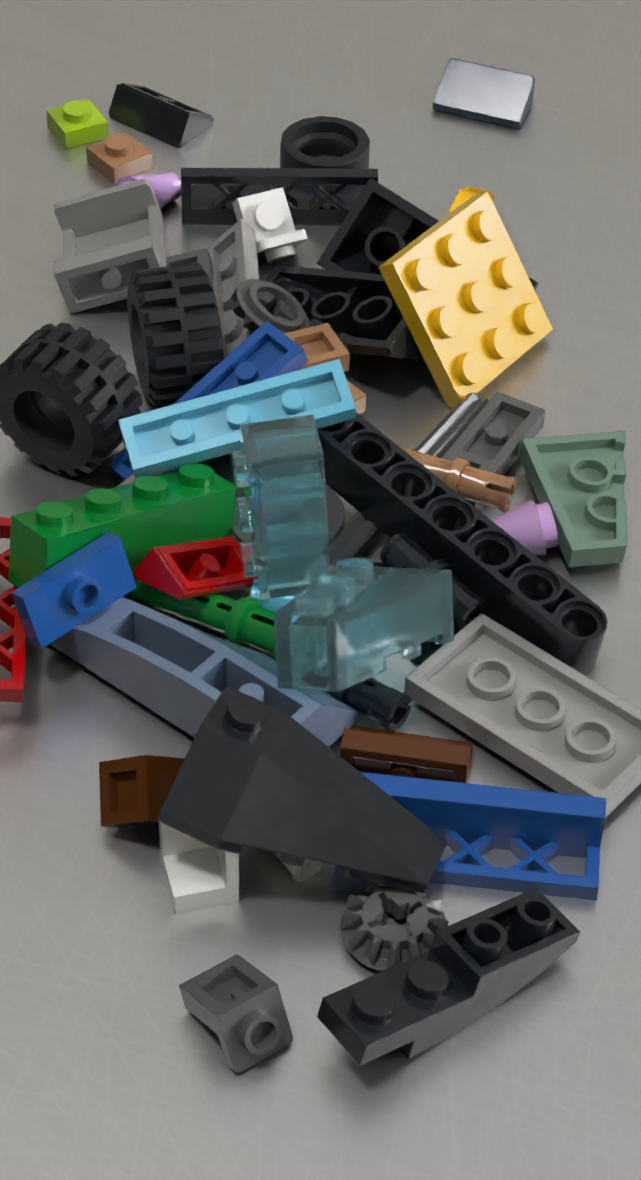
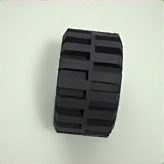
M199 263L132 272L128 284L127 306L131 344L139 382L143 393L151 404L173 403L179 400L224 359L221 323L214 290L208 275Z
M50 323L42 326L0 364V428L5 435L10 436L15 442L13 445L21 453L24 451L36 464L40 466L44 464L51 471L58 474L66 471L70 476H80L83 472L89 474L94 471L122 443L123 439L118 420L141 414L142 412L139 410V407L143 403L141 393L135 389L138 382L134 374L127 371L125 367L127 363L121 355H116L109 348L110 344L102 338L99 340L94 338L91 331L82 327L75 330L68 323H59L57 326Z

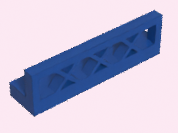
M361 772L448 842L447 846L455 853L446 860L439 861L429 883L521 893L537 888L543 895L597 900L600 846L605 823L606 798ZM493 848L510 850L520 861L510 868L492 867L482 855ZM557 855L585 858L584 876L558 874L546 862ZM335 865V872L343 873L339 866Z

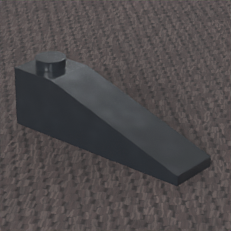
M370 178L316 264L328 270L381 274L378 268L380 265L439 222V220ZM528 277L534 290H536L539 283Z

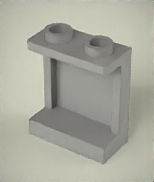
M140 179L57 202L54 205V213L63 233V260L53 262V274L70 314L127 299L128 284L133 271L167 267L163 216L148 179Z

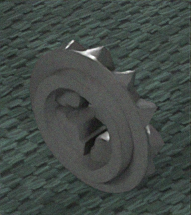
M247 279L238 285L231 296L235 303L232 311L236 316L244 319L243 327L256 331L266 321L282 333L310 327L309 319L297 299L287 290L274 283L258 279Z
M368 882L361 894L348 896L346 908L341 916L340 928L346 948L358 961L370 968L384 971L430 951L436 931L447 927L449 921L446 920L443 912L442 899L430 898L426 892L420 893L387 885L377 886L373 882ZM384 911L391 913L397 920L407 917L406 935L393 924L383 925Z

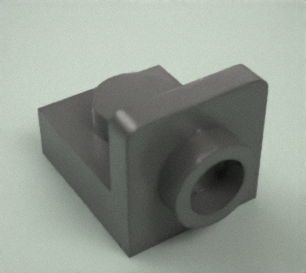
M238 954L179 985L185 1008L218 1034L226 1063L236 1073L246 1070L292 1043L293 1035L278 984Z

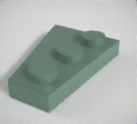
M625 431L527 438L521 441L519 458L539 503L548 502L556 524L558 545L568 568L623 562L627 547L626 500L624 499V482L626 478V462H624Z

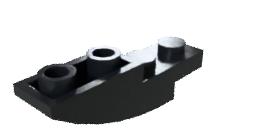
M534 888L436 931L430 951L323 997L317 1018L360 1066L397 1048L407 1059H410L451 1037L495 1009L526 986L577 942L580 931L537 888Z

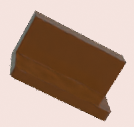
M353 726L350 729L344 728L340 745V756L359 772L468 783L473 745L469 742Z

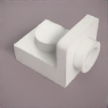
M283 187L237 198L232 203L237 221L242 219L255 230L257 258L266 256L267 263H274L295 256L294 248L308 239L305 229L297 231L295 229Z

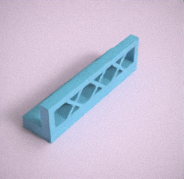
M340 359L126 417L118 421L129 464H131L134 477L137 478L179 468L185 464L201 462L356 418V406Z

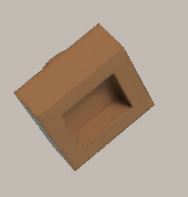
M125 131L110 135L106 139L86 147L87 163L113 184H117L118 180L123 176L138 175L153 168L152 152Z
M328 323L284 333L305 351L308 362L299 370L340 359L343 371H349L350 353Z

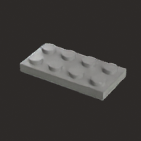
M482 613L405 677L404 693L408 694L412 700L558 793L606 798L605 818L641 784V709Z

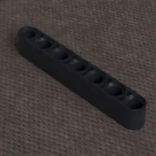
M357 412L355 419L300 434L298 457L305 468L390 538L397 533L402 534V532H406L431 557L436 560L444 559L454 568L455 576L488 603L485 616L583 675H588L594 669L608 623L604 611Z

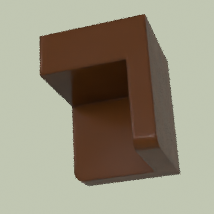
M141 755L99 762L101 827L120 828L159 823L157 821L159 812L185 758Z

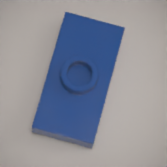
M107 532L11 593L29 643L43 649L83 621L136 589L137 586L121 538Z

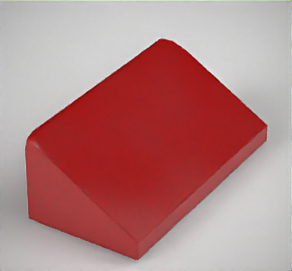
M232 536L154 547L133 572V576L139 581L180 600L251 588L255 579L263 581Z

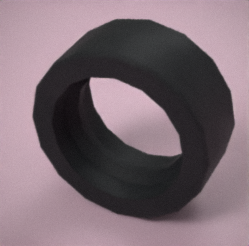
M327 116L305 118L291 124L282 133L280 168L369 169L370 139L365 130L352 121ZM333 154L340 157L325 159L315 158L309 155Z

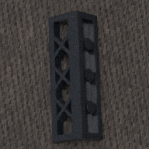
M181 168L182 225H234L238 221L232 203L237 198L283 187L294 226H340L369 179L371 178L378 182V169Z

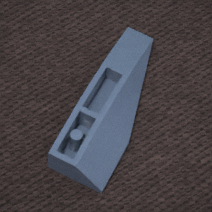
M123 597L50 643L53 647L194 738L203 720L226 685L287 713L328 747L343 735L344 728L349 729L358 721L359 717L358 711L335 699L326 691L269 656L205 633Z

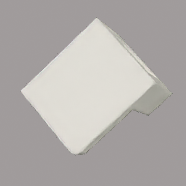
M159 822L160 862L174 914L238 902L239 854L215 849Z

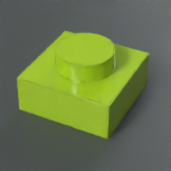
M89 99L69 101L63 106L46 110L47 126L66 149L102 140L109 136L108 121Z

